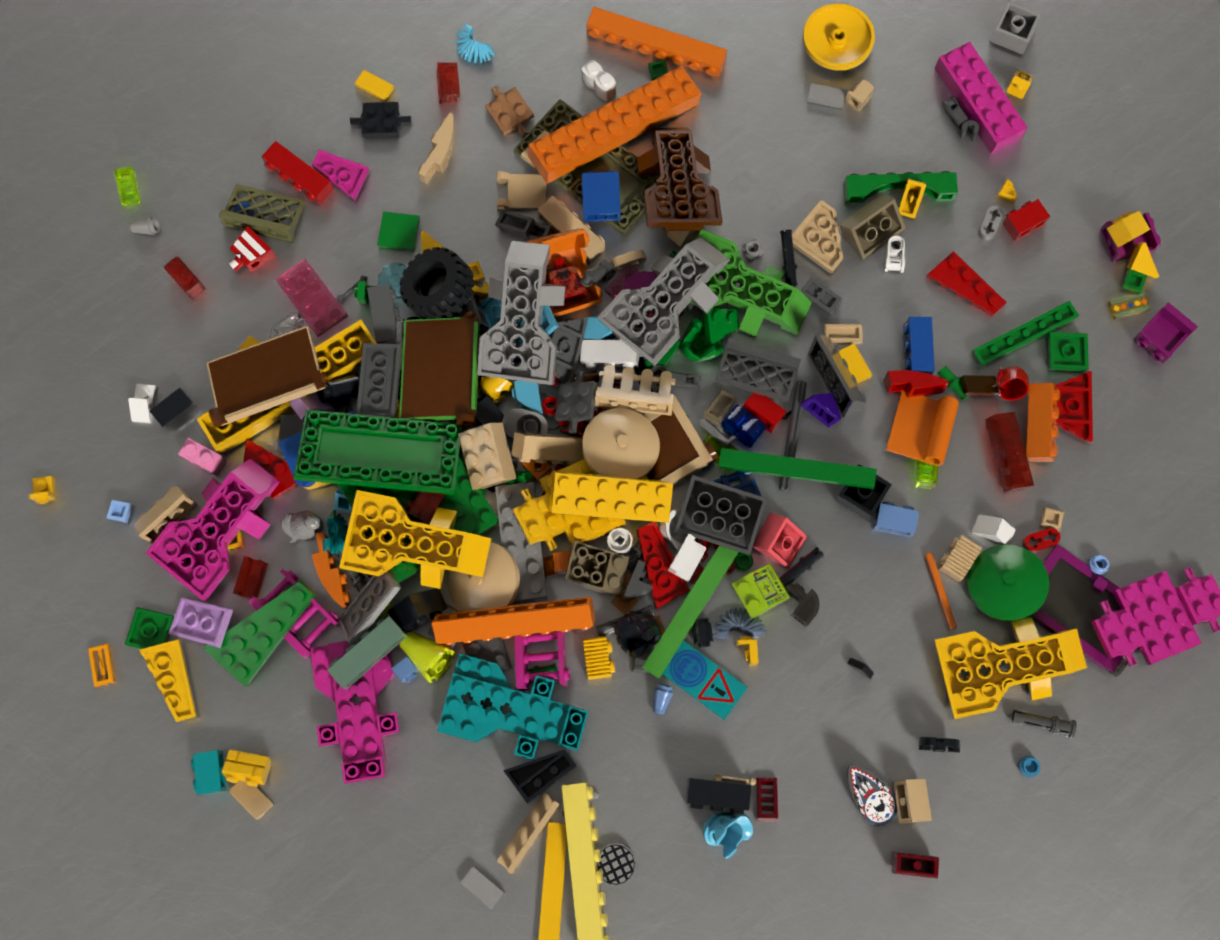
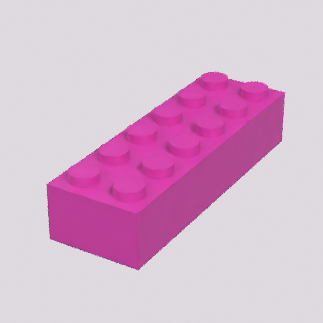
M971 42L939 57L935 70L952 96L956 98L969 120H974L979 124L978 135L991 154L1023 137L1028 127Z

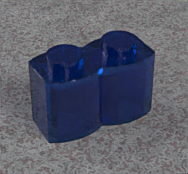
M738 404L721 423L725 431L736 436L742 444L750 448L767 428L761 419L752 416L745 407Z

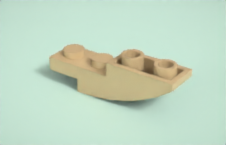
M452 113L443 118L440 128L437 132L433 133L431 137L433 149L430 150L426 162L421 164L418 169L420 181L425 184L429 182L436 170L443 173L451 158L456 135L455 120Z

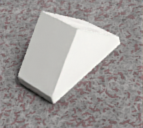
M978 515L971 533L1000 545H1010L1015 529L1003 518Z

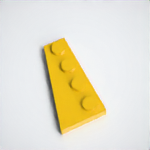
M177 639L140 649L139 651L144 657L148 669L152 672L175 721L180 722L198 717L181 640Z

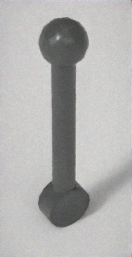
M361 275L359 281L366 282L368 278L366 275ZM358 281L343 295L337 296L339 303H343L345 297L357 287Z

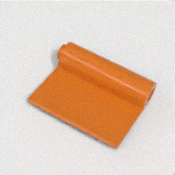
M901 392L886 451L935 466L943 465L959 401L952 395H946L940 398L939 401L925 396L907 398L906 392Z

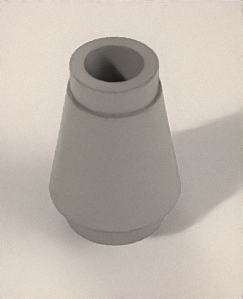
M148 217L131 222L130 229L132 233L155 235L160 232V223L157 218Z

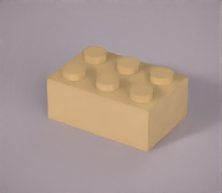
M488 423L458 433L472 490L485 489L517 479L503 423Z

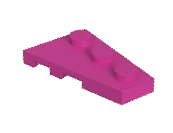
M320 149L312 163V167L330 180L331 183L354 201H356L370 171L367 166Z

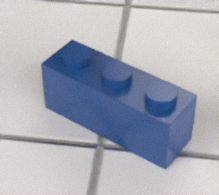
M909 317L906 323L903 324V334H906L904 352H907L905 370L932 375L935 371L932 317Z

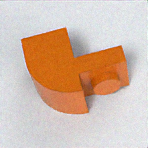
M571 551L556 552L551 556L544 557L545 577L566 574Z

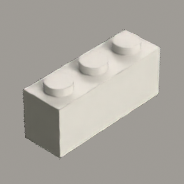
M583 340L580 362L586 369L594 370L597 367H605L607 365L622 367L623 369L626 367L639 368L640 355L621 340Z

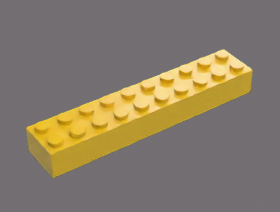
M362 320L357 321L315 347L321 373L324 372L328 381L342 378L351 373H358L355 368L361 365L363 343L377 344ZM291 401L217 428L210 419L209 411L198 417L197 421L214 449L223 455L281 420L282 414H291L294 412V409L290 405Z

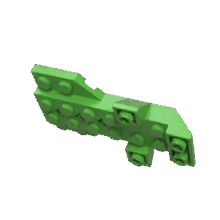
M704 229L700 230L697 239L703 238L730 259L718 274L715 273L706 283L719 298V301L713 307L727 302L745 310L746 313L739 330L755 337L763 319L781 326V329L798 335L812 302L798 288L781 281L784 271L767 265L763 273L746 267L735 242ZM719 275L723 276V280H718ZM736 282L740 283L739 288L735 287Z

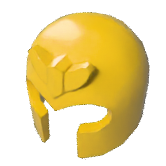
M482 376L479 381L482 394L484 396L488 395L495 404L503 400L505 395H502L504 391L510 392L511 388L515 386L513 382L502 378Z

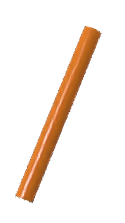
M925 554L949 630L955 629L957 625L933 554Z

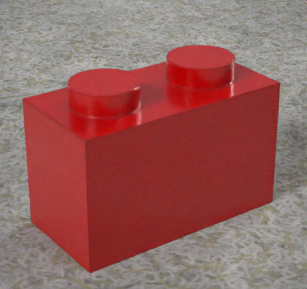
M1039 199L1033 202H1026L1017 211L1013 209L1008 212L1002 224L1015 241L1045 225L1051 216Z

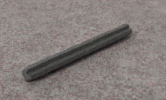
M802 380L796 382L784 453L785 457L795 458L803 407L800 404L805 399L807 382ZM780 477L779 489L788 491L791 478Z

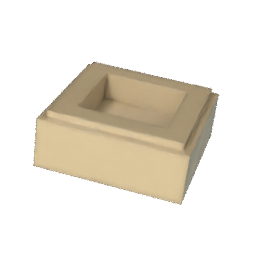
M1044 507L1040 527L1054 528L1060 531L1064 512Z

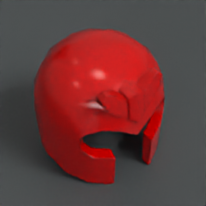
M1016 366L1007 367L1004 370L999 368L996 379L1000 388L998 389L999 395L1002 399L1013 401L1022 399L1028 394L1029 378L1022 368Z

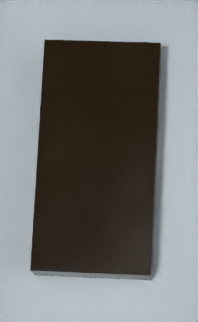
M963 375L960 377L964 395L996 396L999 394L995 376Z

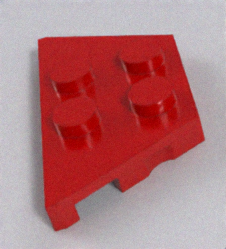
M1087 371L1080 376L1055 385L1060 391V399L1057 400L1056 406L1059 408V418L1056 419V426L1087 443H1092V371Z
M246 440L243 463L252 459L280 481L269 497L275 500L283 495L285 491L293 489L296 482L288 463L254 442Z

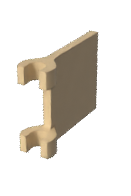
M497 172V184L507 183L508 200L497 198V211H502L503 209H539L546 202V182L541 175Z

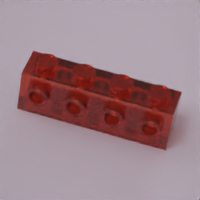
M1015 412L994 414L985 419L986 430L989 433L990 445L995 456V465L998 468L1000 484L1003 487L1004 493L1021 491L1034 486Z

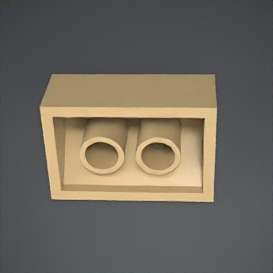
M177 485L170 488L166 492V496L161 500L156 501L146 514L139 516L133 526L141 538L153 544L169 522L181 521L198 504Z

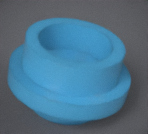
M1027 756L1020 761L1019 768L1023 775L1034 777L1040 772V763L1036 758Z

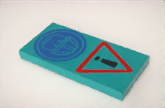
M685 641L682 642L662 674L723 720L726 719L748 688Z

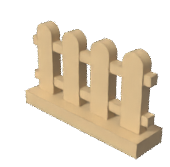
M612 365L605 366L604 372L600 371L599 378H602V385L597 387L595 408H625L641 413L672 416L674 394H670L671 385H675L676 379H672L671 372L663 371L660 377H653L652 370L645 369L641 375H634V369L626 367L623 369V373H615V367ZM614 379L621 380L620 389L613 388ZM633 381L640 382L639 391L632 390ZM652 383L659 384V393L651 392Z

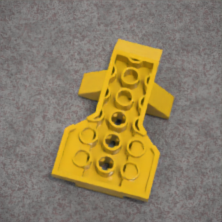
M357 490L339 568L381 576L402 561L421 565V585L441 589L445 570L483 577L492 538L454 530L458 511L438 507L430 525L413 522L397 498ZM371 528L373 535L372 537L370 536V538L368 539V536L365 535V532L369 531V529ZM390 532L392 539L389 540V542L387 543V540L384 539L385 534L388 535V533ZM410 536L411 544H408L406 547V543H403L404 538L407 539Z
M1031 617L1011 622L1017 641L998 646L975 631L934 639L953 718L958 719L995 711L1009 687L1023 683L1028 685L1031 700L1051 697L1052 677L1074 673L1087 668L1077 628L1040 637ZM1001 661L1008 663L1009 667H1006V671L999 668ZM981 665L989 669L984 676L978 671L981 669ZM962 669L969 673L965 680L958 676Z

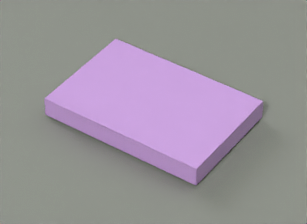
M181 596L168 634L221 648L233 610Z

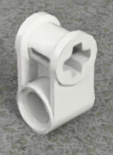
M892 236L885 246L884 272H888V270L904 272L905 241L900 236ZM891 244H896L899 249L892 248Z

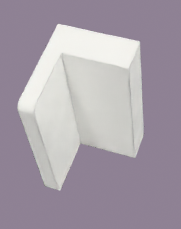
M691 534L686 536L668 569L669 572L685 581L690 580L706 551V547L694 541L696 537Z

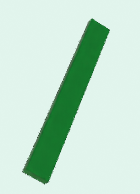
M721 448L718 465L720 469L874 489L877 472L876 468Z

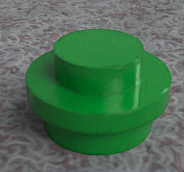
M739 552L734 559L735 567L740 571H748L753 565V557Z

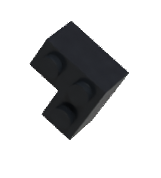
M433 588L408 595L391 608L388 613L399 627L407 633L417 628L416 625L426 622L429 618L433 620L436 614H442L448 607L440 589Z

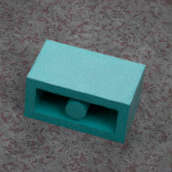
M222 750L193 754V759L191 760V768L195 772L193 789L197 795L227 791L226 778L222 773L224 766Z

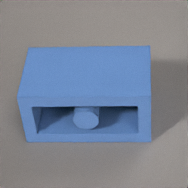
M891 502L880 503L876 510L873 529L912 537L916 533L919 511L914 510L910 506L897 507Z

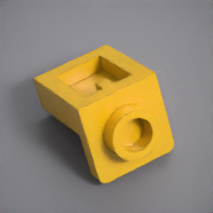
M55 477L32 478L33 494H29V499L37 504L48 503V500L56 499Z
M752 636L740 637V640L736 641V646H748V649H745V661H749V666L758 665L757 640H752Z

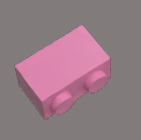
M189 438L178 453L186 461L218 477L227 462L220 454Z

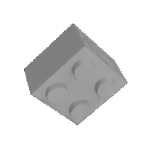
M1008 1L990 42L1023 55L1042 14Z

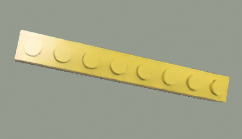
M589 782L562 785L578 940H610L605 930V927L608 926L607 914L603 912L605 894L601 892L600 884L603 883V874L601 870L598 871L597 863L601 861L600 850L596 848L598 830L594 828L593 821L596 820L595 807H592L591 799L594 798L593 787L590 786Z

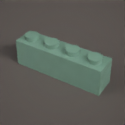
M390 616L380 619L376 623L377 627L374 630L364 633L359 643L349 646L343 657H338L330 663L331 667L327 671L343 689L347 690L407 637L405 632Z

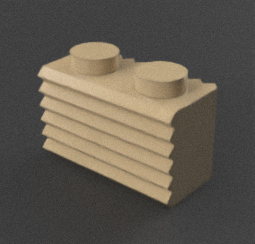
M964 535L953 539L949 545L951 551L949 554L945 553L939 561L941 564L939 570L957 582L964 579L982 550L981 546Z

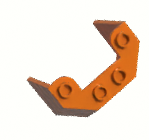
M577 228L525 241L550 245L549 264L547 267L554 266L553 261L563 258L566 267L575 266L580 278L585 276L584 272L586 270H590L586 264L587 254L583 249L588 246L590 241L585 229ZM546 270L545 284H550L549 272ZM593 283L591 286L585 287L587 297L566 302L564 306L549 307L554 317H558L602 303L601 297L603 294L601 288Z

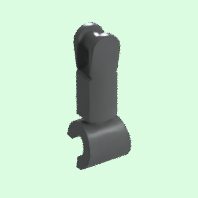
M954 96L950 97L948 101H943L942 106L944 110L951 116L956 125L961 128V138L965 137V133L969 131L972 133L971 140L974 141L979 131V124L974 120H969Z
M604 258L597 266L584 272L585 276L580 279V283L585 287H589L594 282L603 278L609 281L616 273L613 270L615 266Z
M656 365L651 369L653 377L655 375L661 376L663 371H667L661 365ZM671 372L672 379H676V386L700 389L699 380L702 379L701 376ZM687 379H692V383H686Z

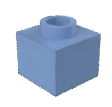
M406 656L392 668V671L401 682L405 683L407 681L409 683L417 677L418 669Z

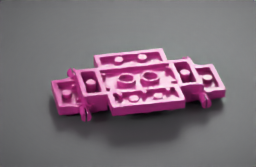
M1191 567L1183 570L1188 581L1184 585L1174 588L1165 570L1112 591L1121 610L1112 611L1108 601H1103L1099 604L1104 615L1091 622L1108 659L1116 656H1125L1129 667L1138 663L1132 652L1139 647L1147 665H1151L1202 644L1193 625L1208 621L1213 632L1219 631L1220 626L1216 618L1220 615V589L1213 575L1210 574L1205 577L1196 578Z

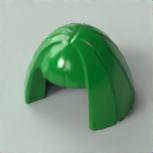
M696 318L688 325L681 341L682 354L693 362L707 361L724 352V347L720 340L713 345L706 346L704 322Z

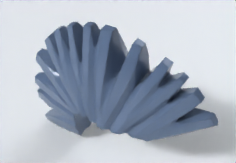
M735 608V612L733 609H730V612L726 611L727 617L719 616L723 622L716 621L715 624L718 626H714V629L720 632L714 633L713 637L726 640L730 631L733 630L756 637L767 633V630H761L765 625L761 624L762 620L758 621L759 617L751 620L750 615L746 618V609L742 612V608H740L738 614L737 608Z

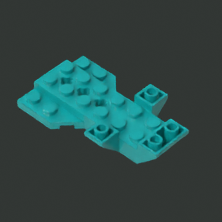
M459 653L437 732L473 742L481 740L498 729L518 733L519 738L514 755L534 760L539 740L578 751L589 711L552 700L551 695L555 680L536 675L531 694L512 689L498 663ZM469 692L473 700L465 703L462 695H466ZM490 698L492 706L484 708V704H481L482 700ZM506 703L510 704L509 707L512 708V711H508L507 714L501 710V706H504Z

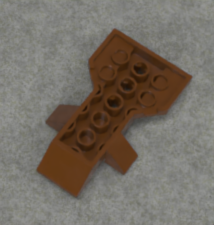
M687 127L652 128V141L655 147L637 157L639 175L657 174L658 170L656 183L644 191L647 227H664L665 231L702 230L703 226L722 225L719 192L715 187H710L704 183V179L698 176V173H711L709 156L694 146L692 130Z

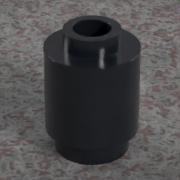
M708 618L697 619L692 626L694 644L698 645L699 648L709 647L710 643L714 642L711 623Z

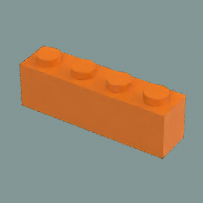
M1053 383L1029 384L1026 458L1030 462H1054L1055 456L1058 454L1055 437H1058L1056 419L1059 418V408L1056 406L1057 400L1060 399V391Z

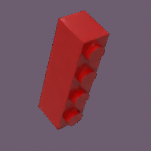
M277 141L261 156L265 162L264 166L269 171L278 173V177L284 182L289 181L296 191L305 193L306 198L311 202L316 201L321 205L334 190L330 180Z

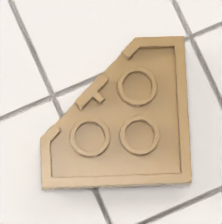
M820 200L792 234L793 247L832 274L842 262L843 252L841 251L836 210Z

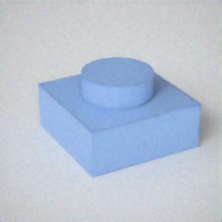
M112 500L106 518L128 523L133 505Z

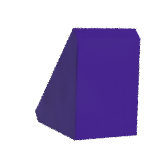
M832 393L812 395L800 404V406L827 427L841 420V415Z

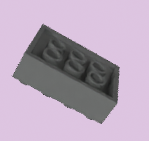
M816 334L808 355L827 390L833 394L842 417L845 418L864 408L867 401L866 396L862 391H859L857 380L854 375H850L848 364L845 359H841L836 343H832L831 339L824 335Z
M692 475L675 531L685 535L691 534L698 539L750 555L768 498Z

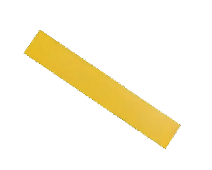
M548 822L538 940H559L567 849L566 823Z

